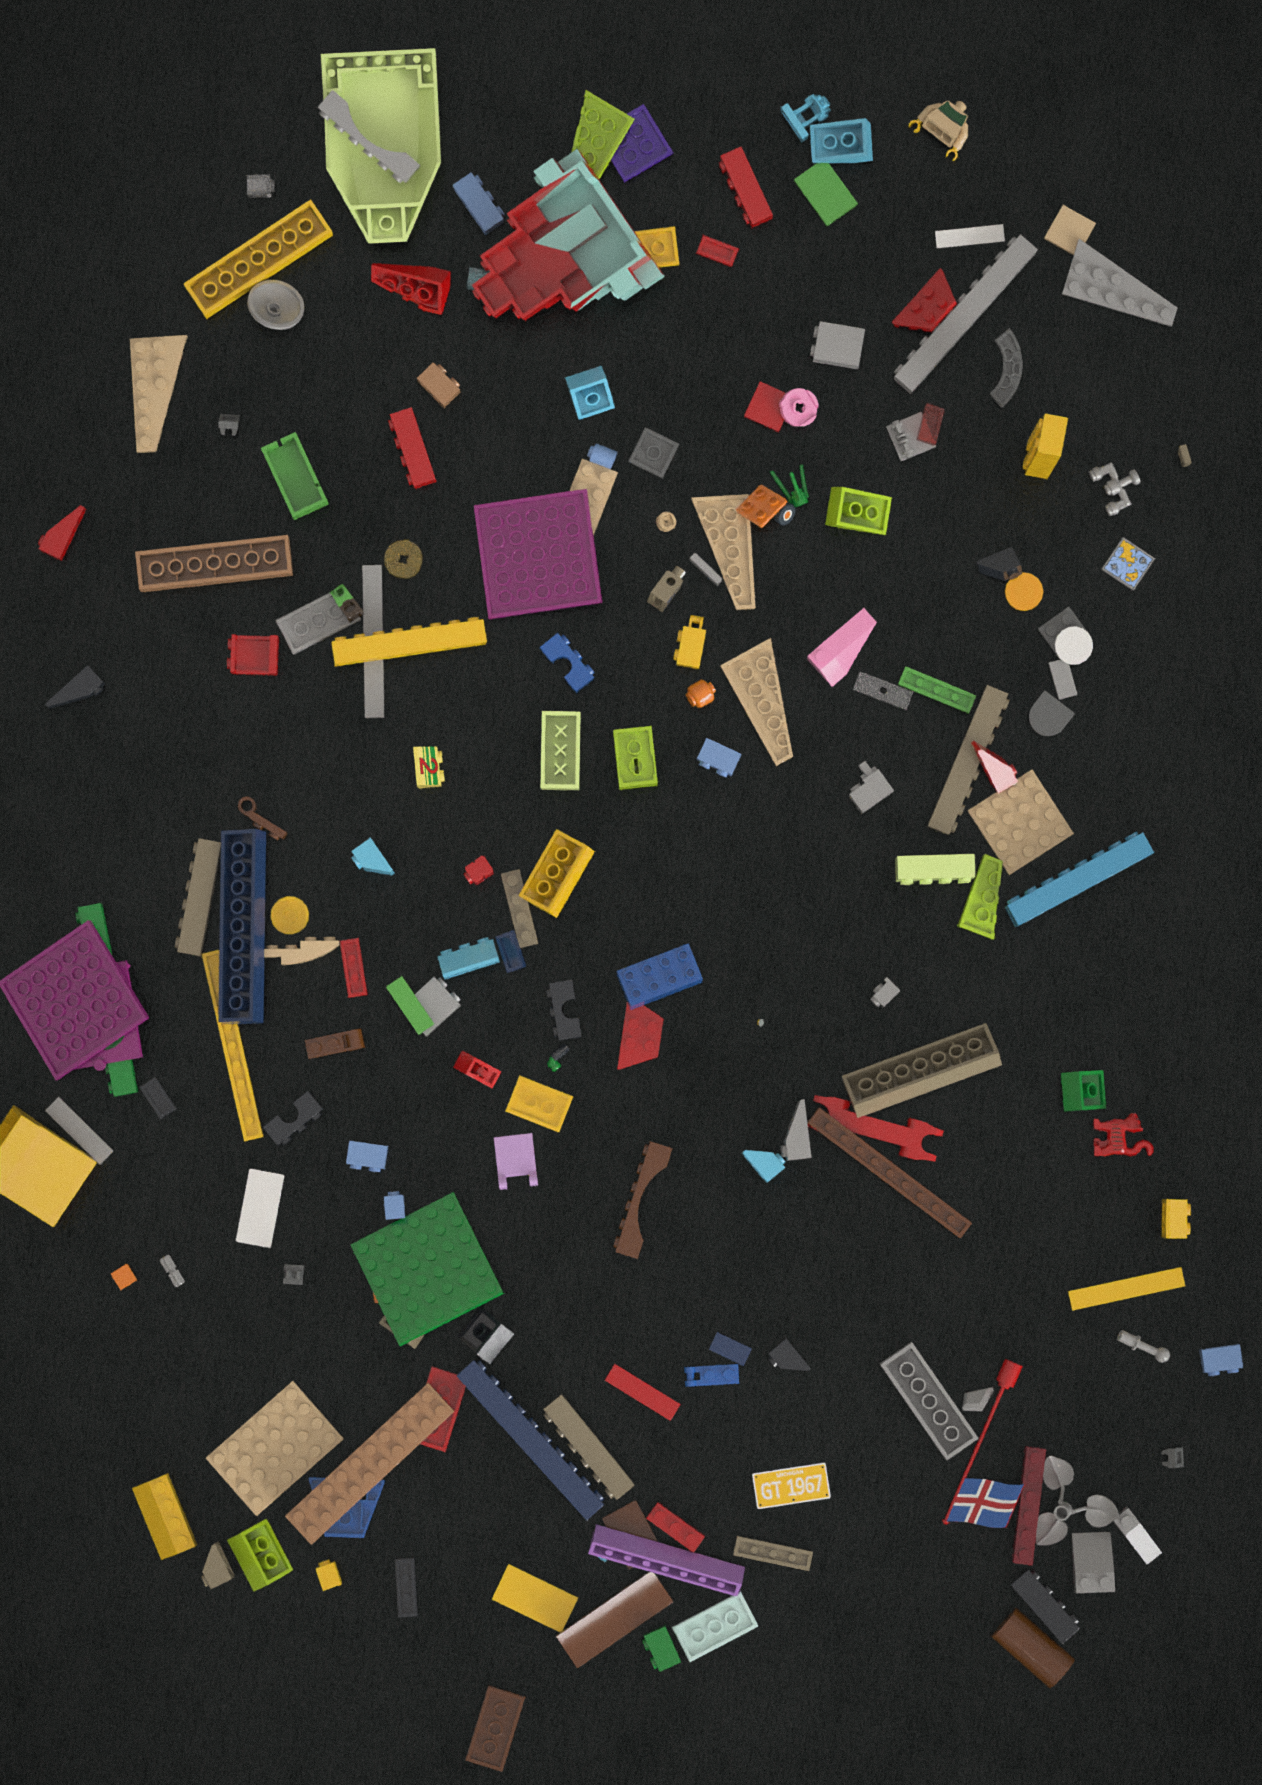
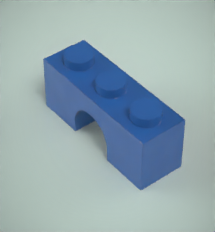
M557 633L543 644L540 650L552 664L562 658L570 661L572 669L564 676V679L575 693H578L594 680V671L588 664L584 666L580 661L582 656L576 649L574 651L568 646L570 644L569 640L564 635L560 636Z

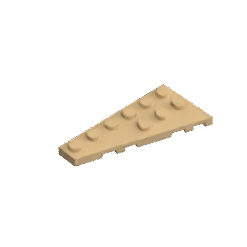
M187 335L130 339L137 453L157 452Z
M749 494L691 498L736 610L755 609L750 520L736 512V509L749 497Z

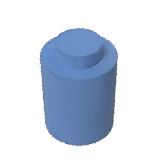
M595 444V447H590L587 456L590 457V462L611 469L617 456V451Z

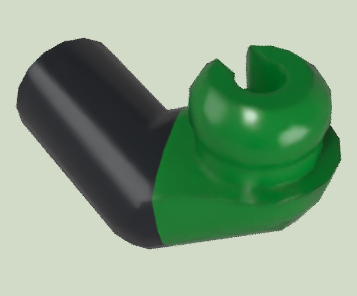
M563 1043L554 1050L548 1060V1068L550 1067L553 1072L561 1067L558 1060L569 1051L566 1044Z

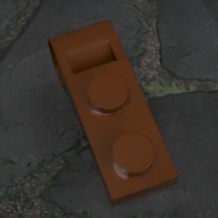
M243 797L240 799L238 808L244 815L254 821L252 823L253 826L261 831L263 828L270 831L268 835L276 840L279 838L285 839L288 834L287 832L255 813L257 805L252 798ZM244 802H252L253 806L250 811L243 810L242 805Z
M361 1029L305 1040L308 1059L365 1048Z

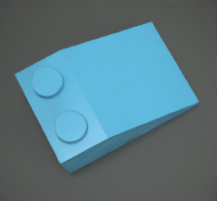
M866 118L810 125L812 163H858L873 161L871 123Z

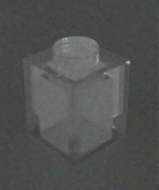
M247 175V195L249 198L271 197V192H275V182L271 180L270 175Z

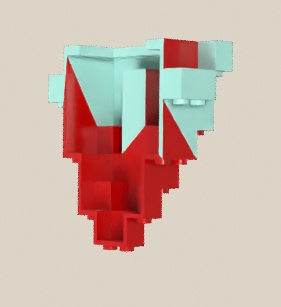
M576 149L559 162L551 158L534 170L536 174L534 179L542 189L507 213L509 216L507 221L516 231L480 255L483 260L480 262L486 271L490 270V272L472 284L474 288L472 292L478 300L481 299L485 304L483 309L488 316L492 315L497 318L514 306L515 308L512 310L517 318H522L526 321L541 309H548L559 300L563 302L566 308H569V310L573 309L576 312L592 300H599L610 291L614 297L625 301L642 288L647 289L662 279L664 274L584 156Z

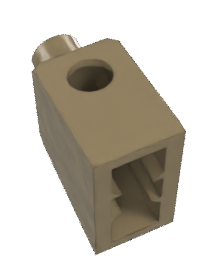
M678 566L672 572L667 570L651 591L647 602L663 613L683 583L681 578L684 576L685 571Z

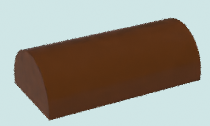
M1015 1608L991 1635L996 1642L1049 1688L1053 1687L1065 1675L1075 1661L1068 1652L1018 1608Z

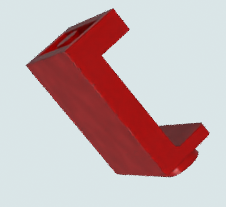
M232 634L231 639H228V650H231V658H227V669H230L231 674L278 676V635L241 636Z

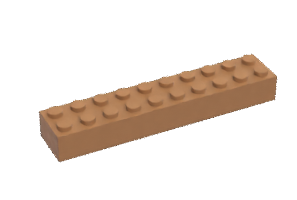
M427 1383L285 1517L312 1545L442 1424L454 1410Z

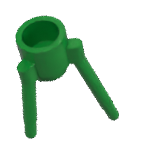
M802 464L799 466L802 489L798 488L794 474L790 472L791 481L795 491L791 492L792 496H790L774 471H770V474L787 497L788 502L793 504L794 507L808 503L807 498H809Z

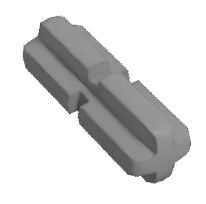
M170 1255L160 1259V1263L166 1273L169 1272L168 1276L175 1287L182 1285L185 1281L179 1270L175 1269L176 1265Z

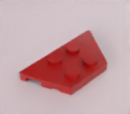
M939 269L892 321L896 328L904 326L912 330L922 329L923 331L932 332L955 307L957 302L942 269Z
M627 1003L617 1069L621 1070L658 1057L663 1018L644 1005L630 1010Z

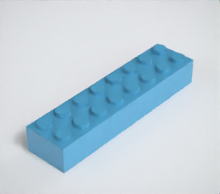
M1135 832L1125 838L1126 842L1121 843V841H1118L1108 847V852L1105 853L1104 850H1101L1091 856L1093 860L1088 862L1085 859L1074 865L1076 869L1071 871L1068 868L1057 874L1059 878L1054 880L1051 877L1041 883L1042 887L1039 889L1034 886L1024 892V897L1020 898L1018 895L1008 900V905L1005 909L1015 928L1153 854L1154 851L1144 833L1138 834Z

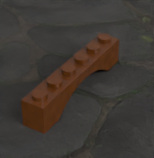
M651 1141L649 1145L645 1144L642 1155L646 1157L644 1163H639L636 1172L640 1176L638 1182H633L630 1191L634 1195L632 1200L628 1199L625 1207L628 1214L626 1219L622 1218L619 1229H622L620 1237L616 1236L613 1245L614 1248H617V1253L638 1259L643 1243L638 1224L640 1198L650 1180L667 1167L672 1148Z

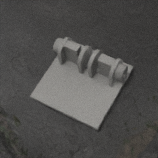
M922 412L900 421H894L891 425L886 426L900 461L936 447Z

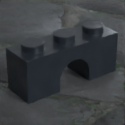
M572 980L549 983L550 988H546L548 1000L552 999L553 1007H549L551 1019L555 1018L556 1026H553L554 1037H558L559 1041L582 1037L579 1018L570 1019L562 1013L563 1004L566 1001L575 999Z
M309 1091L293 1102L299 1112L296 1121L286 1123L277 1115L263 1127L277 1145H286L292 1140L291 1135L297 1132L299 1134L307 1128L306 1123L312 1119L314 1122L322 1115L321 1111L323 1108Z

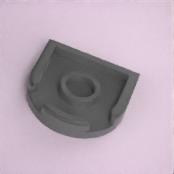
M1044 690L1030 709L1029 722L1037 734L1053 736L1064 729L1075 713Z

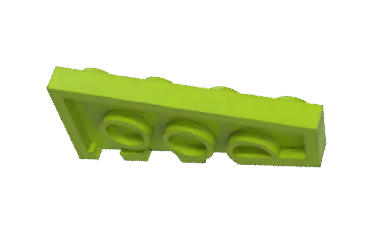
M983 854L958 923V927L994 940L995 936L994 928L997 918L996 910L999 900L998 892L1001 881L1002 860Z

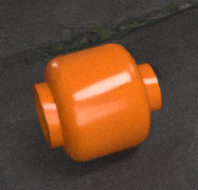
M701 679L688 687L686 697L693 707L702 708L714 700L713 693L716 691L711 682L707 683Z

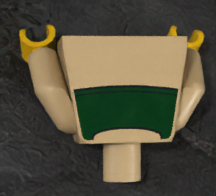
M945 101L943 104L928 105L917 116V120L910 121L909 128L913 124H918L917 129L914 130V133L920 131V124L923 122L922 126L948 147L953 146L946 153V158L949 152H954V161L958 156V149L961 150L968 137V124L966 123L968 116L964 113L966 105L961 101H957L955 105L950 101Z

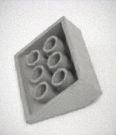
M805 1100L797 1102L783 1141L784 1145L780 1146L781 1157H785L786 1161L811 1158Z

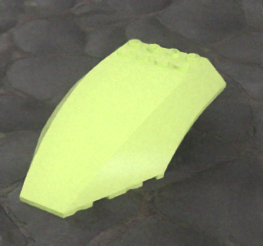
M435 48L321 54L323 100L332 90L335 91L348 103L350 115L355 126L368 141L385 150L406 152L420 164V168L407 183L404 181L399 183L392 177L394 173L390 169L385 171L377 164L379 160L376 157L370 158L363 152L365 148L362 145L358 144L356 146L348 139L350 136L348 133L338 131L334 127V121L330 118L328 121L324 119L326 169L368 243L407 242L441 163Z

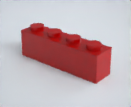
M742 147L721 155L720 169L722 173L726 172L729 178L726 180L730 190L734 189L737 195L734 197L738 207L742 206L744 210L742 216L745 223H750L751 228L771 220L773 214Z
M412 407L390 414L391 420H388L391 431L395 430L397 438H394L397 449L401 448L403 456H400L403 467L407 466L409 474H406L409 485L413 484L414 489L435 483L436 479Z

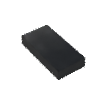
M156 1077L139 1087L160 1119L177 1109Z

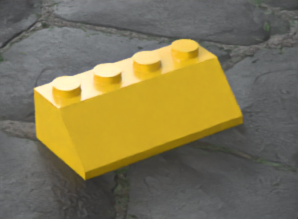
M556 829L518 896L557 918L595 851Z
M168 1473L132 1488L161 1560L197 1546Z

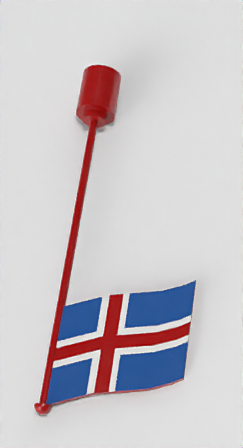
M1008 1359L1004 1360L996 1378L1001 1389L945 1519H942L943 1524H948V1521L969 1522L991 1528H1005L1025 1485H1008L987 1479L966 1478L1004 1389L1014 1388L1023 1367Z

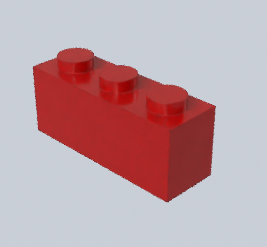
M658 1501L646 1517V1519L693 1553L705 1537V1535Z

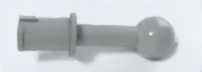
M1124 1330L1119 1332L1117 1341L1130 1346L1132 1350L1136 1348L1154 1355L1155 1359L1161 1363L1169 1360L1170 1352L1167 1348H1156L1140 1341L1141 1337L1139 1335L1134 1336Z

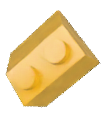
M1162 1199V1238H1187V1235H1190V1223H1187V1215L1191 1213V1205L1187 1204V1200Z

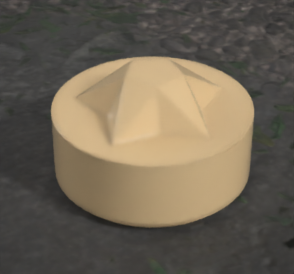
M670 512L661 513L656 519L657 527L664 532L672 530L676 525L675 516Z

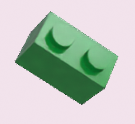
M665 1625L644 1634L645 1639L642 1642L646 1651L650 1650L653 1657L650 1660L654 1669L658 1668L661 1672L681 1663Z

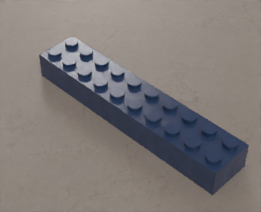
M258 829L221 831L218 1022L224 1024L263 1023L266 832Z
M473 1360L457 1375L459 1380L580 1514L588 1520L604 1505L602 1502L604 1497L597 1490L593 1492L590 1489L591 1483L584 1475L580 1477L576 1473L578 1469L571 1461L567 1463L563 1459L565 1454L558 1446L555 1449L550 1444L552 1440L545 1432L541 1434L537 1430L539 1425L532 1418L528 1420L524 1416L526 1411L518 1403L515 1406L511 1401L512 1395L506 1389L502 1391L498 1387L500 1382L493 1375L490 1377L485 1372L487 1368L480 1360L478 1362Z

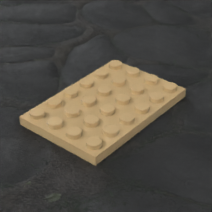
M292 1381L208 1455L206 1459L257 1516L344 1438L298 1385Z

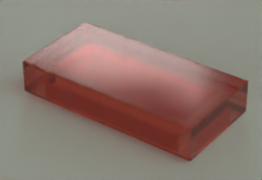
M928 403L925 405L916 440L932 446L936 444L945 409Z

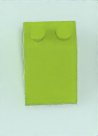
M831 487L825 525L886 535L892 497L845 487Z

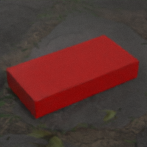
M703 235L696 254L732 267L739 248Z

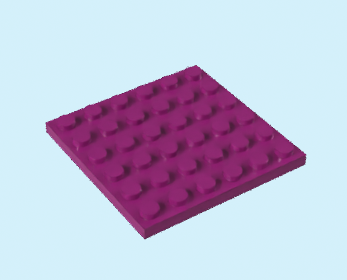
M587 489L474 505L489 619L602 603Z
M91 920L86 921L0 980L2 991L55 1080H59L149 1019Z

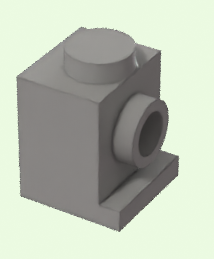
M887 977L883 980L886 983L885 985L880 983L873 990L875 994L870 1000L877 1007L880 1005L884 1007L900 992Z

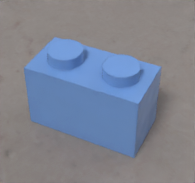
M706 738L697 761L700 762V766L706 769L712 767L717 770V774L727 777V775L732 776L741 754Z
M349 1141L346 1164H350V1168L361 1170L362 1166L369 1167V1171L380 1172L386 1166L388 1146Z
M1239 1344L1199 1349L1203 1373H1208V1376L1220 1375L1219 1371L1227 1370V1373L1239 1372L1238 1368H1243Z

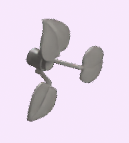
M1048 1456L1045 1460L1043 1479L1045 1484L1052 1490L1061 1487L1059 1505L1055 1508L1054 1514L1047 1512L1038 1517L1037 1545H1051L1061 1541L1066 1536L1068 1530L1067 1524L1063 1521L1071 1514L1087 1510L1085 1514L1086 1520L1094 1527L1107 1526L1119 1517L1114 1503L1103 1495L1090 1496L1087 1500V1507L1084 1506L1077 1509H1072L1069 1503L1063 1502L1064 1485H1069L1072 1482L1074 1471L1067 1461L1054 1456Z

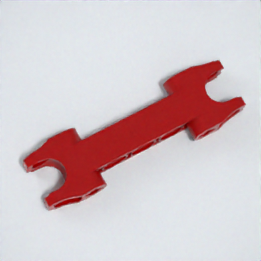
M814 1096L813 1101L824 1105L828 1110V1114L851 1132L899 1145L901 1147L898 1155L914 1160H936L935 1155L923 1150L921 1142L929 1134L942 1136V1130L912 1118H908L906 1127L868 1116L857 1118L854 1112L849 1111L850 1101L836 1097ZM807 1123L808 1127H810V1128H812V1129H815L814 1127H812L810 1124Z

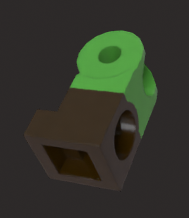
M343 584L330 592L350 623L364 614L361 607Z

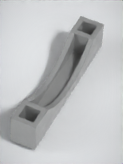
M332 90L318 106L321 110L319 114L328 121L330 118L334 121V127L338 131L348 133L350 135L348 139L356 146L358 144L362 145L365 148L363 152L370 158L376 157L379 160L377 164L385 171L390 169L394 173L392 177L399 183L402 181L407 183L420 168V164L406 152L385 150L368 141L355 126L350 115L348 103L335 91Z

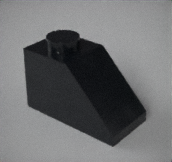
M1012 547L977 561L979 573L1003 581L1015 579L1022 574L1021 564Z
M786 1338L768 1352L770 1355L768 1360L774 1367L779 1366L781 1369L803 1371L811 1369Z

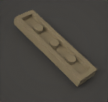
M520 870L502 873L501 877L519 946L524 948L536 945L538 940L528 901L518 896L524 887Z
M737 1536L733 1555L809 1571L813 1551Z

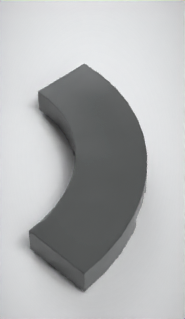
M1010 328L994 340L1002 355L1003 371L999 383L989 395L1001 409L1013 397L1022 375L1023 362L1020 346Z

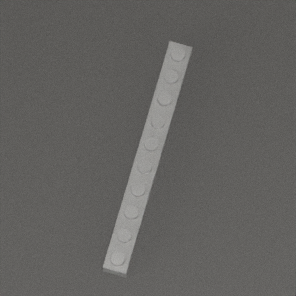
M1021 234L1018 238L1013 237L1007 244L1009 248L1005 252L1001 251L995 257L996 263L992 267L988 265L982 272L984 276L980 281L976 279L969 287L971 291L967 295L965 293L962 294L957 300L959 304L947 314L946 319L942 323H939L933 330V334L930 337L926 335L919 343L921 347L917 352L913 350L908 355L907 359L909 361L904 366L900 364L894 371L896 374L894 380L910 394L1036 254L1038 249Z

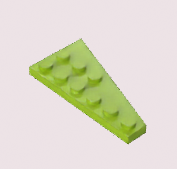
M586 90L572 152L578 149L598 179H600L635 119Z

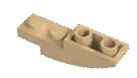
M305 937V941H300V949H297V945H286V949H278V945H267L266 949H264V958L281 957L282 965L304 963L333 951L340 946V941H336L335 937H324V941H316V937Z

